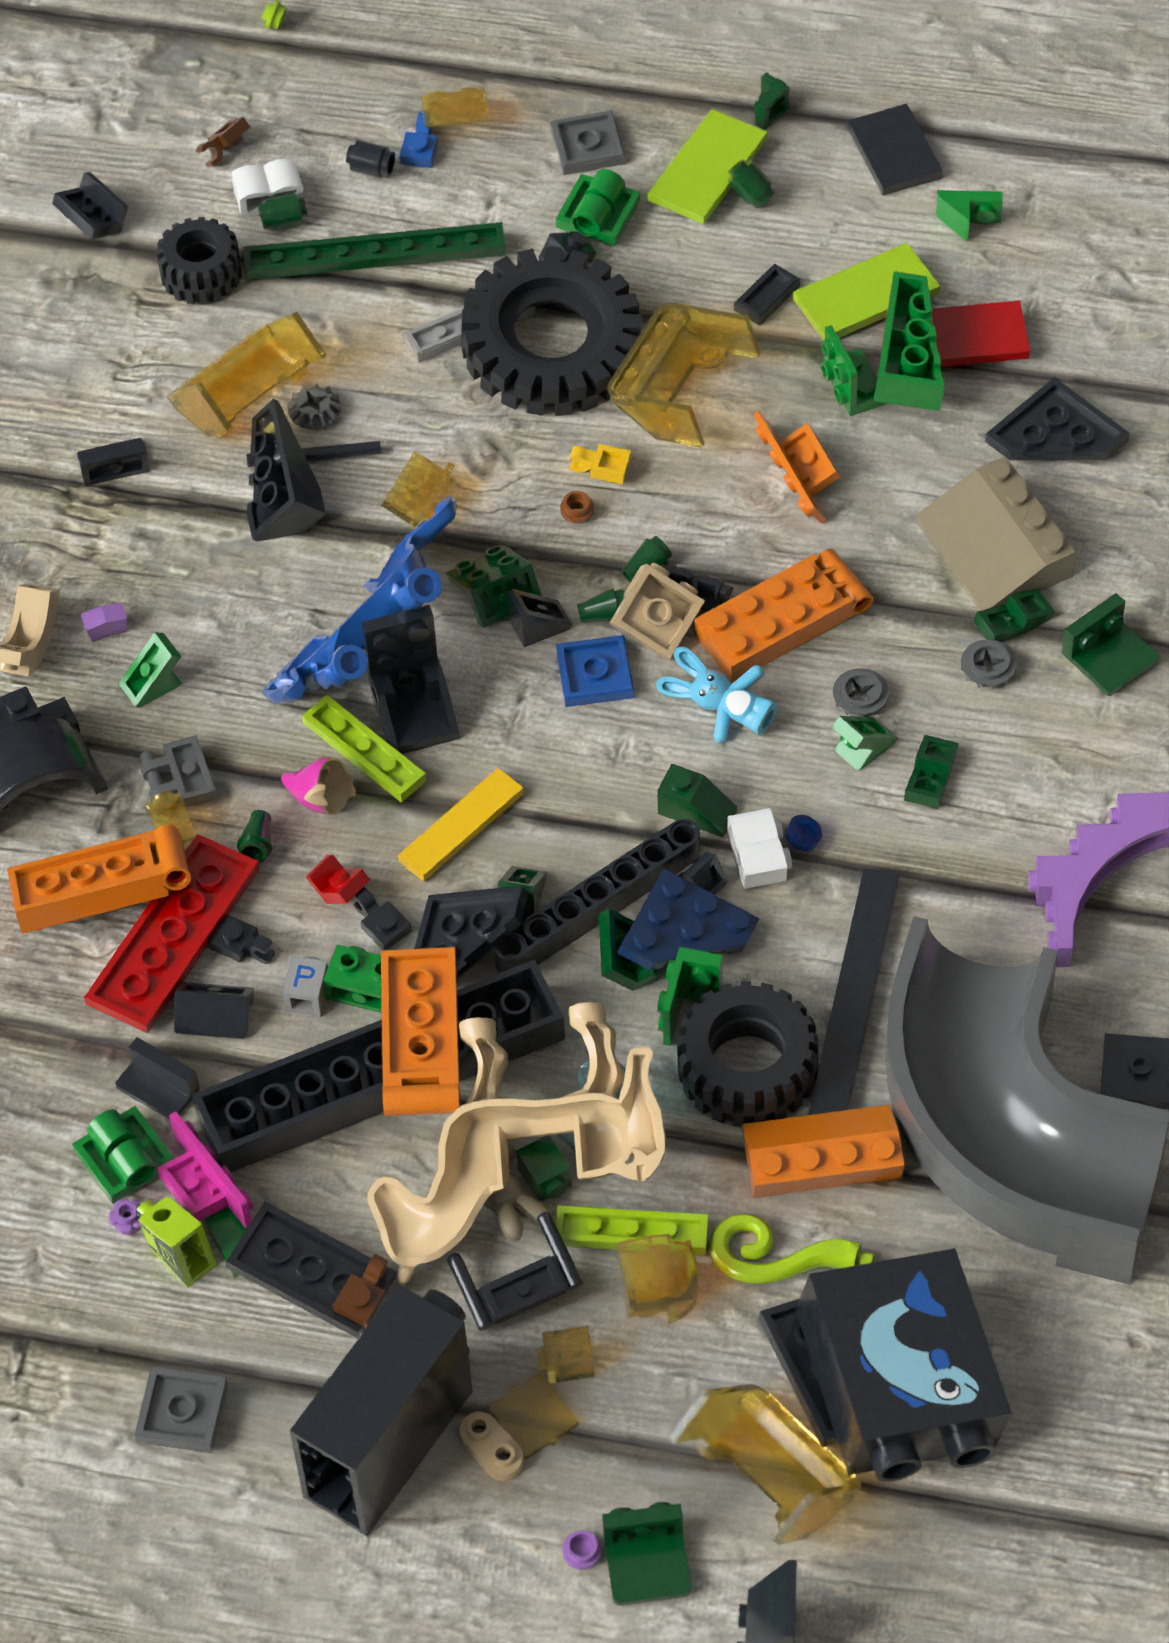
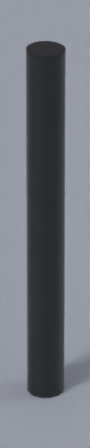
M380 441L302 448V451L307 461L381 454ZM246 454L247 466L255 467L256 457Z

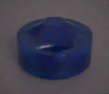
M796 815L786 826L785 836L788 842L796 849L810 851L821 840L822 829L813 818L807 815Z

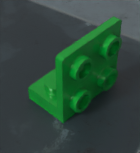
M833 326L825 327V340L821 341L824 361L821 362V371L825 380L832 382L838 404L845 406L849 416L886 405L887 403L873 401L877 376L862 349L859 348L846 352Z
M679 947L676 960H669L666 971V981L669 982L667 991L661 990L657 1005V1012L660 1013L658 1031L663 1032V1045L671 1046L684 998L701 1004L702 995L711 990L714 994L719 992V986L723 985V955Z

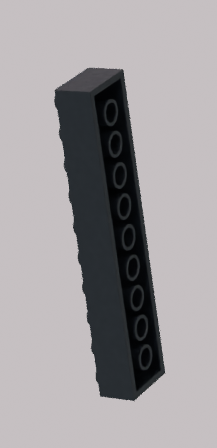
M535 960L457 990L459 1081L478 1074V1061L473 1049L460 1039L459 1022L466 1019L481 1017L496 1021V1042L508 1053L509 1062L565 1040L564 1016ZM382 1020L193 1093L192 1097L196 1116L216 1156L218 1165L220 1167L226 1166L230 1172H233L384 1112Z

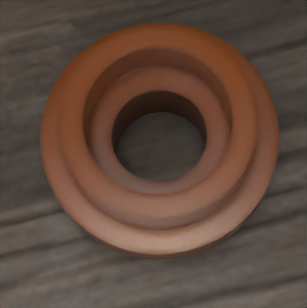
M572 491L562 500L560 513L568 522L583 523L592 517L594 503L586 493Z

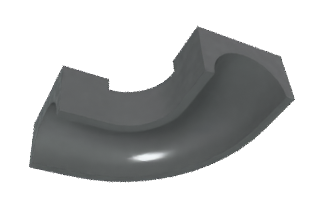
M913 916L889 1000L885 1061L887 1086L893 1112L903 1137L916 1160L932 1181L954 1203L996 1232L1028 1247L1057 1255V1267L1130 1285L1164 1157L1169 1128V1111L1087 1091L1064 1078L1049 1062L1042 1049L1040 1039L1053 997L1057 950L1043 947L1041 955L1036 960L1021 966L997 967L980 964L963 958L944 947L931 933L928 919Z

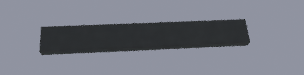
M868 868L863 869L808 1115L849 1109L898 887L899 874Z

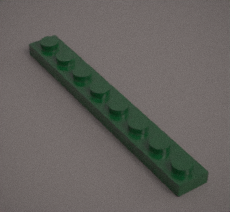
M502 222L243 247L246 280L506 255Z

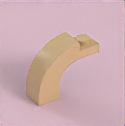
M30 583L17 586L12 621L5 638L0 642L1 672L30 676L37 670L43 660L53 633L61 589Z

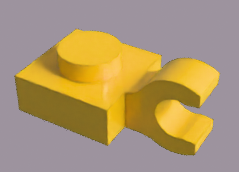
M598 444L596 451L588 450L581 446H573L569 470L578 473L590 470V478L623 485L631 460V450Z

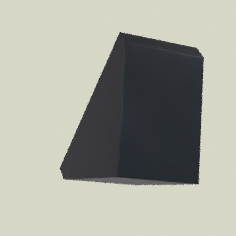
M511 589L508 593L510 623L524 647L568 631L573 626L559 600Z

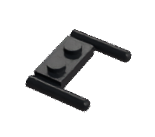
M549 1212L540 1213L537 1221L553 1256L549 1255L481 1286V1289H476L462 1256L459 1253H452L448 1256V1265L479 1331L486 1330L495 1323L499 1324L583 1284L581 1276Z

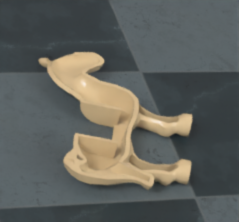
M585 1002L569 1007L570 1026L583 1036L589 1052L590 1069L587 1082L581 1090L558 1099H499L501 1080L509 1061L508 1053L496 1042V1021L490 1018L477 1017L459 1022L460 1039L472 1048L476 1055L478 1075L472 1093L466 1103L459 1106L443 1124L438 1144V1171L428 1196L424 1198L413 1194L396 1178L386 1176L377 1179L367 1193V1202L376 1220L383 1245L389 1256L399 1264L398 1280L401 1285L407 1284L419 1263L436 1260L457 1245L472 1226L487 1198L492 1193L507 1189L509 1183L507 1141L574 1132L577 1177L580 1180H592L618 1174L628 1179L644 1181L649 1179L660 1167L665 1156L667 1139L661 1109L652 1092L648 1078L653 1050L648 1047L630 1049L624 1078L622 1067L614 1051L617 1034L614 1028L606 1024L604 1005L595 1002ZM622 1088L621 1093H620V1098H619V1100H618V1099L616 1098V1095L618 1094V1092H619L620 1089Z

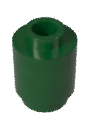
M742 159L728 172L731 175L728 183L748 205L752 204L755 208H759L775 193L771 187L772 182L753 160L745 162Z
M295 192L265 199V203L258 204L263 229L271 228L272 231L301 225L303 224L302 217H307L304 198H297Z

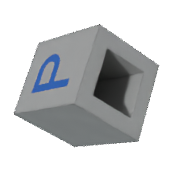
M291 956L282 991L285 1012L321 1017L325 1002L323 979L328 968L327 961L314 956Z

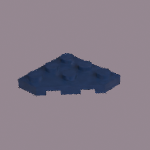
M663 868L617 953L648 970L663 968L666 963H669L670 959L676 960L679 947L714 954L727 951L728 954L739 953L743 951L760 918Z

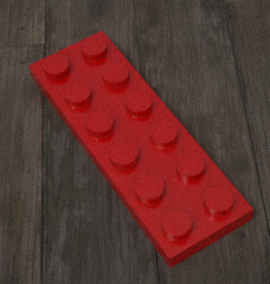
M199 834L195 836L185 851L191 874L190 883L181 890L168 889L169 896L149 902L84 996L86 1005L146 1033L153 1027L174 996L176 989L185 980L208 946V941L225 916L229 915L260 869L259 861Z

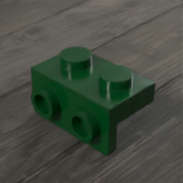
M610 908L599 913L601 975L631 991L657 978L658 969L648 970L617 953L634 921Z

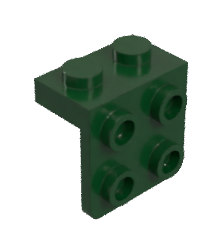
M658 1502L650 1505L649 1508L632 1510L628 1507L613 1509L610 1513L602 1514L603 1537L613 1602L616 1605L638 1604L682 1598L690 1595L691 1580L683 1536L681 1504L672 1505L668 1502Z

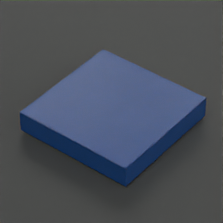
M624 635L556 644L565 707L635 698Z

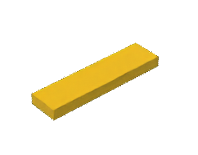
M497 768L398 855L399 862L425 882L524 795L523 787Z

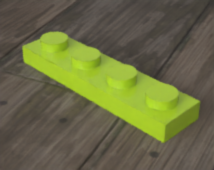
M328 695L324 696L302 715V721L305 726L401 803L426 782L425 772Z
M557 1205L556 1226L566 1247L706 1255L708 1214Z

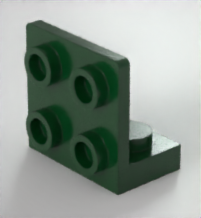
M507 546L491 547L485 551L484 555L473 560L461 561L455 565L454 569L446 572L448 580L468 594L477 623L482 628L509 616L508 593L511 589L542 596L532 564Z
M1117 593L1064 629L1061 653L1107 696L1113 695L1158 663L1160 657L1155 650L1123 622L1125 600Z

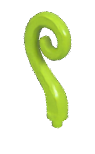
M737 1214L725 1218L715 1227L709 1240V1253L715 1266L728 1277L747 1284L775 1283L817 1268L829 1267L839 1269L873 1263L875 1259V1254L862 1251V1243L846 1239H827L813 1243L774 1262L753 1264L741 1261L734 1257L729 1250L730 1239L735 1234L749 1231L757 1235L755 1243L744 1244L741 1247L742 1257L748 1260L762 1259L771 1251L774 1244L773 1232L769 1224L762 1218L752 1214Z

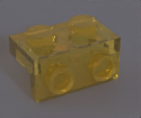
M466 87L456 92L432 91L427 93V95H421V106L425 127L427 128L488 120L485 88Z
M414 451L381 506L415 528L423 518L428 520L434 514L435 507L438 504L434 500L438 494L443 496L454 480L449 475L455 465L449 462L442 469L417 451Z

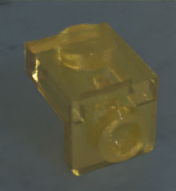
M172 791L162 792L152 797L153 802L145 804L155 830L162 825L169 824L179 829L183 843L192 841L195 838V831L185 801L179 793L173 794Z

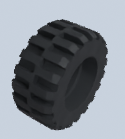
M740 981V986L735 987L728 983L719 986V992L715 994L711 990L702 995L701 1004L693 1003L687 1010V1018L681 1020L678 1029L679 1037L677 1038L679 1081L683 1083V1091L687 1098L692 1101L695 1100V1107L703 1114H707L710 1111L713 1120L720 1123L729 1120L733 1121V1126L741 1127L744 1123L785 1119L787 1110L791 1112L797 1111L803 1104V1098L805 1099L810 1096L818 1072L819 1043L818 1035H816V1025L813 1018L807 1015V1008L798 1000L793 1003L792 994L780 989L779 992L773 990V985L761 983V986H752L751 981ZM751 1036L770 1042L781 1052L782 1056L766 1069L756 1072H740L724 1066L713 1054L722 1044L731 1039Z

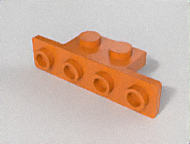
M757 411L753 414L758 423L755 431L765 444L769 443L773 450L769 452V455L778 468L781 469L783 467L787 474L783 476V479L793 493L798 492L801 499L797 503L803 513L808 518L813 515L822 524L827 518L814 496L839 479L841 475L814 429L808 423L781 441L773 425Z

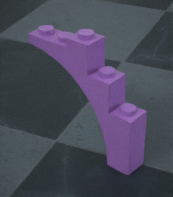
M1169 792L1118 794L1116 808H1110V824L1077 825L1076 838L1069 839V855L1036 856L1035 870L1028 871L1029 892H1035L1036 906H1045L1046 922H1052L1053 931L1047 934V946L1049 949L1058 951L1056 967L1071 966L1073 934L1077 919L1089 897L1102 882L1126 863L1148 852L1169 846Z

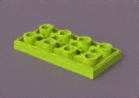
M711 109L650 189L648 201L704 225L732 188L728 183V179L731 177L728 173L729 170L742 159L745 162L753 160L767 141L768 132Z
M906 242L794 291L793 300L820 337L825 340V327L832 325L840 338L885 318L894 271L927 276L930 298L940 294V285Z

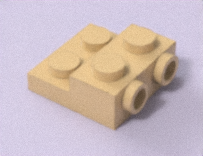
M652 563L651 566L645 564L638 569L623 595L625 596L609 624L665 660H670L703 605L704 600L697 596L698 590L685 582L678 584L668 577L670 573L660 565Z

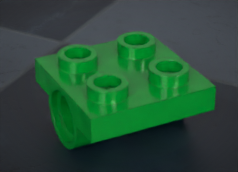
M600 169L594 177L580 174L555 219L556 228L568 232H580L587 238L616 246L641 201L640 191L626 188L624 179L610 169Z
M136 1106L121 1114L115 1109L102 1112L89 1124L87 1128L88 1134L72 1143L74 1152L112 1204L158 1177L157 1168L175 1159Z

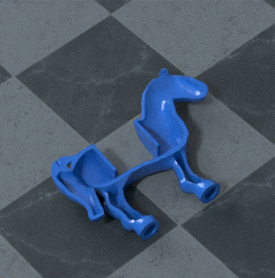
M453 496L439 502L435 507L434 516L427 521H422L415 530L405 535L404 540L391 553L378 579L371 578L364 584V587L371 595L330 637L315 635L276 674L277 677L269 681L262 695L275 705L290 704L294 699L301 700L305 689L314 692L322 687L326 690L333 685L340 687L347 684L351 679L360 678L367 670L368 658L364 652L361 622L404 610L420 609L424 603L433 602L441 594L442 581L438 573L426 567L424 557L419 551L455 519L457 503Z

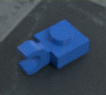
M419 111L416 132L406 131L399 155L400 164L432 168L438 145L437 135H431L433 130V123H430L432 112Z

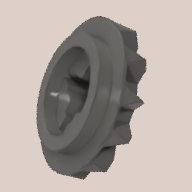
M317 383L313 388L307 389L305 386H302L300 392L292 393L291 401L287 403L288 414L292 422L308 430L328 427L337 420L341 412L338 394H334L329 386L320 388ZM309 401H314L315 404H319L320 412H318L312 406H309Z
M986 639L974 642L962 654L961 671L965 673L967 681L976 682L978 688L982 685H988L994 690L998 684L1007 685L1009 679L1015 676L1017 667L1015 653L1009 646L1000 641ZM986 656L991 665H994L992 672L987 671L986 666H983Z
M856 668L844 672L837 678L833 686V696L836 707H841L846 715L852 713L863 717L865 714L871 713L875 716L880 708H885L889 697V687L886 680L879 673L870 669ZM855 688L861 693L867 692V700L862 699L860 696L855 697Z

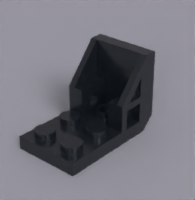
M430 604L424 605L420 609L405 610L361 622L364 649L368 658L367 673L369 686L387 743L401 754H406L460 739L446 678L437 655L434 615Z

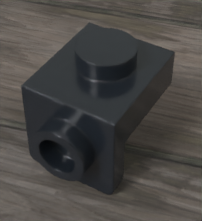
M580 232L550 233L538 260H544L545 247L561 248V261L565 262L568 261L572 250L588 254V262L593 261L597 251Z

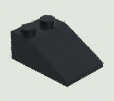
M797 1560L786 1561L748 1589L747 1604H739L738 1628H746L745 1642L737 1641V1643H794Z

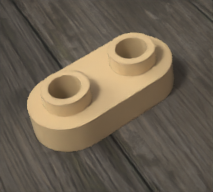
M474 1412L463 1419L460 1425V1439L462 1445L492 1478L498 1481H509L516 1478L523 1469L524 1460L522 1449L515 1440L488 1413ZM476 1426L486 1428L482 1433L472 1431ZM501 1453H507L510 1455V1458L502 1461L497 1456Z

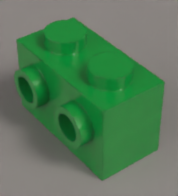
M337 944L323 979L325 998L382 1013L381 955L366 952L357 946L346 947Z

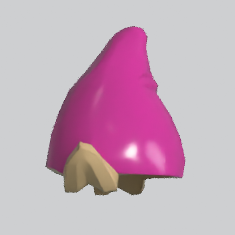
M334 757L318 758L297 772L284 773L281 776L283 785L295 800L316 813L336 815L345 807L348 799L355 796L356 788L353 785V775L348 773L347 768L340 759Z

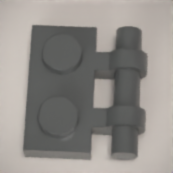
M197 735L163 744L165 753L163 757L155 759L152 751H146L140 755L142 762L140 770L144 780L149 783L151 803L157 807L160 815H166L172 811L170 804L172 798L179 797L183 808L217 798ZM171 772L174 781L163 783L161 776L164 773Z

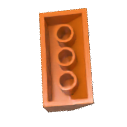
M890 1104L748 1123L741 1126L753 1198L902 1177L905 1165L899 1131Z

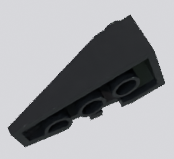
M273 398L252 418L250 454L256 458L254 473L249 474L248 485L253 486L254 489L253 501L247 503V517L252 540L257 542L305 533L326 514L321 488L279 401Z

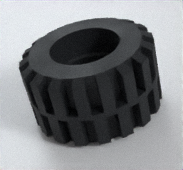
M198 217V220L187 218L184 219V223L176 222L172 225V230L166 229L162 234L163 239H159L157 244V259L161 281L169 295L174 294L176 300L181 302L185 299L187 304L194 305L195 302H200L201 305L208 304L207 301L210 300L214 302L221 300L222 295L228 296L232 293V288L238 286L239 278L242 275L240 253L236 235L233 231L229 230L228 225L225 223L219 225L218 220L213 218L209 221L205 220V217ZM196 260H205V261H201V262H193V261H196Z

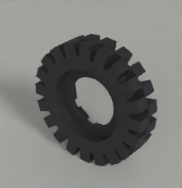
M545 247L544 260L542 261L537 260L532 248L517 252V265L508 256L494 262L493 274L485 269L475 279V289L469 288L464 299L461 349L463 359H467V370L473 380L481 377L480 388L489 396L493 397L502 391L501 404L516 410L523 399L527 400V413L543 416L546 403H553L555 416L572 415V402L574 401L578 403L583 412L597 407L598 395H601L607 401L619 392L620 382L627 384L634 372V364L638 362L642 315L639 314L640 305L635 293L629 294V283L620 273L611 278L612 267L600 259H597L588 268V254L572 250L567 262L561 261V248ZM552 302L563 303L564 307L581 314L587 325V337L582 346L575 352L558 358L541 357L526 350L516 337L515 324L520 314L528 307L552 305Z

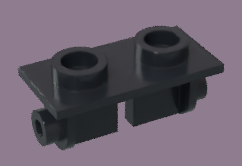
M676 565L663 567L670 573L668 577L676 583L685 582L698 590L697 596L704 600L700 609L710 611L728 601L734 590V587L726 585L725 581L721 579L717 581L701 575L698 577L691 572L676 568Z

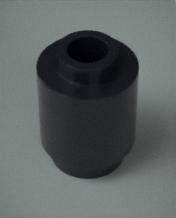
M357 140L354 145L349 146L346 153V163L349 164L352 172L382 178L383 176L390 177L393 172L396 154L393 151H389L388 147L362 140Z

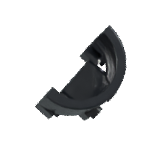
M27 686L0 697V812L21 793L52 780H82L93 787L96 795L108 789L100 769L81 736L78 721L65 696L40 707H37Z

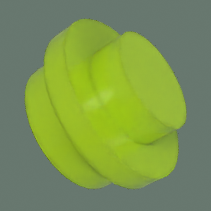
M275 0L273 4L268 2L262 20L266 21L265 28L268 30L271 28L279 30L287 12V6L282 5L281 0Z

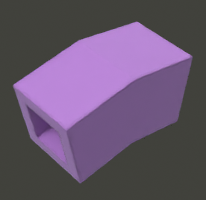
M122 602L100 606L81 614L86 631L92 642L109 635L124 633L127 630V617Z

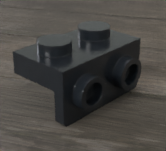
M91 172L83 173L79 188L57 192L54 194L52 204L91 240L121 233L128 210L127 204Z

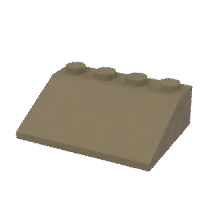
M1006 456L975 469L915 516L918 525L980 611L1006 604L1011 594L1038 588L1041 592L1074 576L1076 551Z

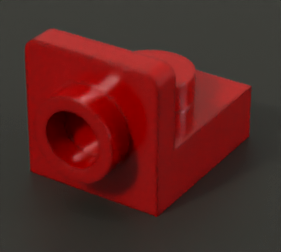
M327 855L306 877L326 904H347L370 881V878L363 869H345L334 855Z

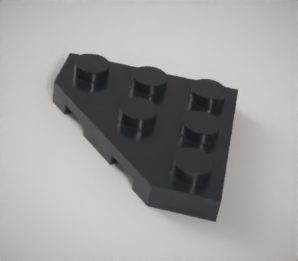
M1055 377L985 435V442L1003 456H1006L1008 460H1106L1129 440V432Z
M523 886L428 895L414 949L455 947L458 978L521 925L529 893Z

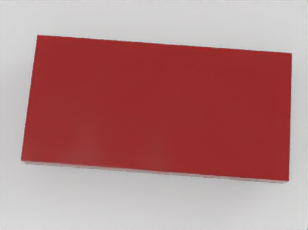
M1020 300L932 308L933 326L936 329L937 351L941 361L940 367L1029 359L1030 349Z

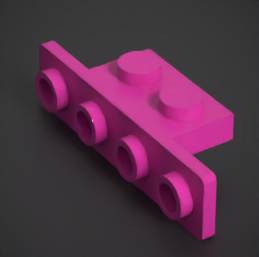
M177 1112L170 1114L169 1118L173 1136L185 1151V1154L158 1167L159 1178L180 1205L198 1221L229 1207L242 1225L247 1228L252 1222L250 1210L253 1209V1203L246 1190H238L229 1169L226 1166L220 1167L210 1145L208 1143L202 1145L199 1141L193 1124L189 1120L184 1122Z

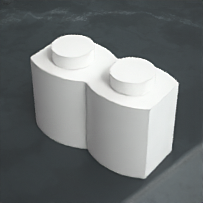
M277 159L264 166L247 165L232 172L233 189L241 215L243 216L260 215L258 204L265 203V199L294 192L297 198H304L302 182L294 159Z
M770 808L728 816V836L744 889L786 881L787 869H792V860L788 847L782 848L779 840L783 839L780 819L773 818Z

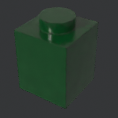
M550 1135L544 1136L516 1150L518 1170L534 1196L540 1201L548 1198H558L568 1188L572 1187L571 1168Z

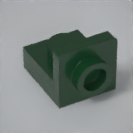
M767 72L761 76V94L754 104L755 125L765 130L789 109V86L781 79L775 78Z

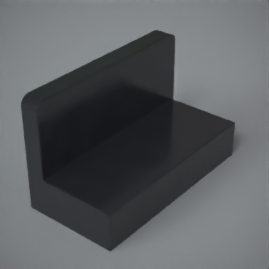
M142 438L77 452L85 486L150 472L147 451Z
M182 982L175 991L174 1032L244 1039L248 1031V1009L254 1002V988Z
M136 1037L128 1047L131 1063L115 1082L116 1088L170 1120L169 1115L174 1112L180 1115L193 1099L192 1094L200 1090L197 1073L185 1064Z

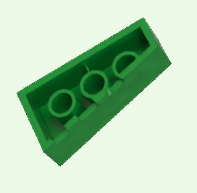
M894 271L873 401L940 411L945 386L940 370L941 361L936 345V329L933 326L932 305L927 276Z

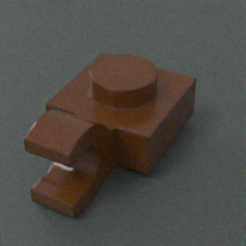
M244 117L229 120L211 135L207 142L201 143L196 148V152L202 153L207 149L210 150L212 157L207 161L206 166L217 165L222 160L223 148L227 146L228 149H231L238 145L244 139L242 134L250 128V125Z
M374 1254L362 1278L351 1274L333 1304V1311L367 1328L385 1297V1290L379 1288L378 1285L388 1271V1267H386L388 1260Z

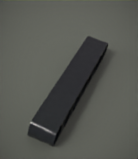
M679 819L524 919L521 925L494 947L498 973L535 960L537 965H539L599 925V913L608 908L620 912L650 892L663 868L677 874L690 866L700 855V829L698 825L688 819ZM651 860H661V861H659V862H652ZM624 878H630V879H632V880H630V881H624V880H622V879H624ZM595 897H603V899H600V900H596V899H593V898H595ZM566 916H574V918H571V919H567V918H564V917H566ZM537 935H546L543 938L534 937ZM508 954H517V955L514 956V957H507V956H505V955H508Z

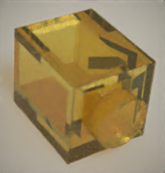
M588 1326L542 1332L543 1347L536 1348L539 1371L547 1370L549 1384L594 1377V1361Z

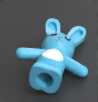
M685 647L675 649L673 655L677 664L694 677L695 680L693 683L673 677H662L656 682V687L661 694L672 698L693 700L705 710L718 709L714 731L716 742L723 743L727 740L730 718L743 724L757 735H764L776 716L778 706L774 700L758 696L754 692L747 690L763 676L764 670L761 666L755 665L731 684L723 673L708 669L691 650Z

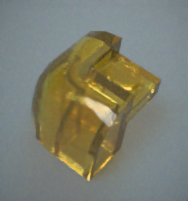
M661 1234L617 1242L618 1262L624 1284L625 1307L628 1318L634 1316L648 1318L661 1311H666L668 1324L684 1318L693 1309L698 1298V1265L691 1241H671L670 1234Z

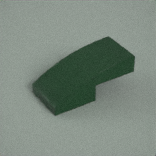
M1035 588L1009 595L1004 605L977 611L973 621L986 639L1004 642L1048 621L1054 616L1055 611L1039 589Z
M924 735L915 758L913 772L905 789L904 801L936 809L939 808L959 743Z

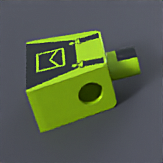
M165 1197L157 1204L152 1200H146L139 1205L136 1210V1217L139 1219L149 1248L187 1288L217 1265L202 1223L170 1197ZM182 1243L184 1245L183 1250L180 1249Z

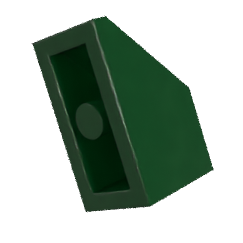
M675 764L670 765L657 790L659 815L675 821L679 819L692 820L698 825L700 830L722 838L727 831L728 816L735 815L737 812V806L705 775Z

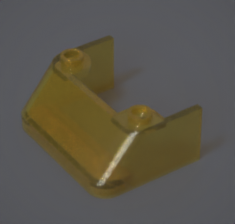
M667 303L660 306L654 312L608 383L607 390L611 401L653 438L702 448L705 443L692 406L674 403L673 401L694 368L714 369L725 361L729 353L759 358L761 352L749 316L680 303Z
M296 311L269 322L249 334L167 395V398L178 412L208 437L215 435L217 438H220L234 428L231 422L235 420L237 414L280 382L290 379L293 383L309 372L306 366L322 360L327 355Z
M755 1384L704 1390L669 1437L674 1443L693 1440L697 1444V1450L707 1459H730L780 1508L775 1514L779 1532L773 1538V1541L778 1545L807 1539L845 1506L861 1487L858 1478L855 1475L848 1476L845 1465L826 1447L822 1448L818 1439L769 1392Z

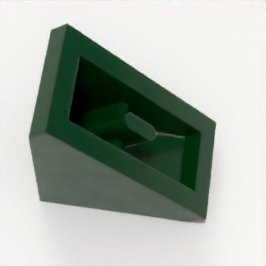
M511 866L499 880L498 888L524 887L529 893L522 918L526 919L538 911L547 871Z

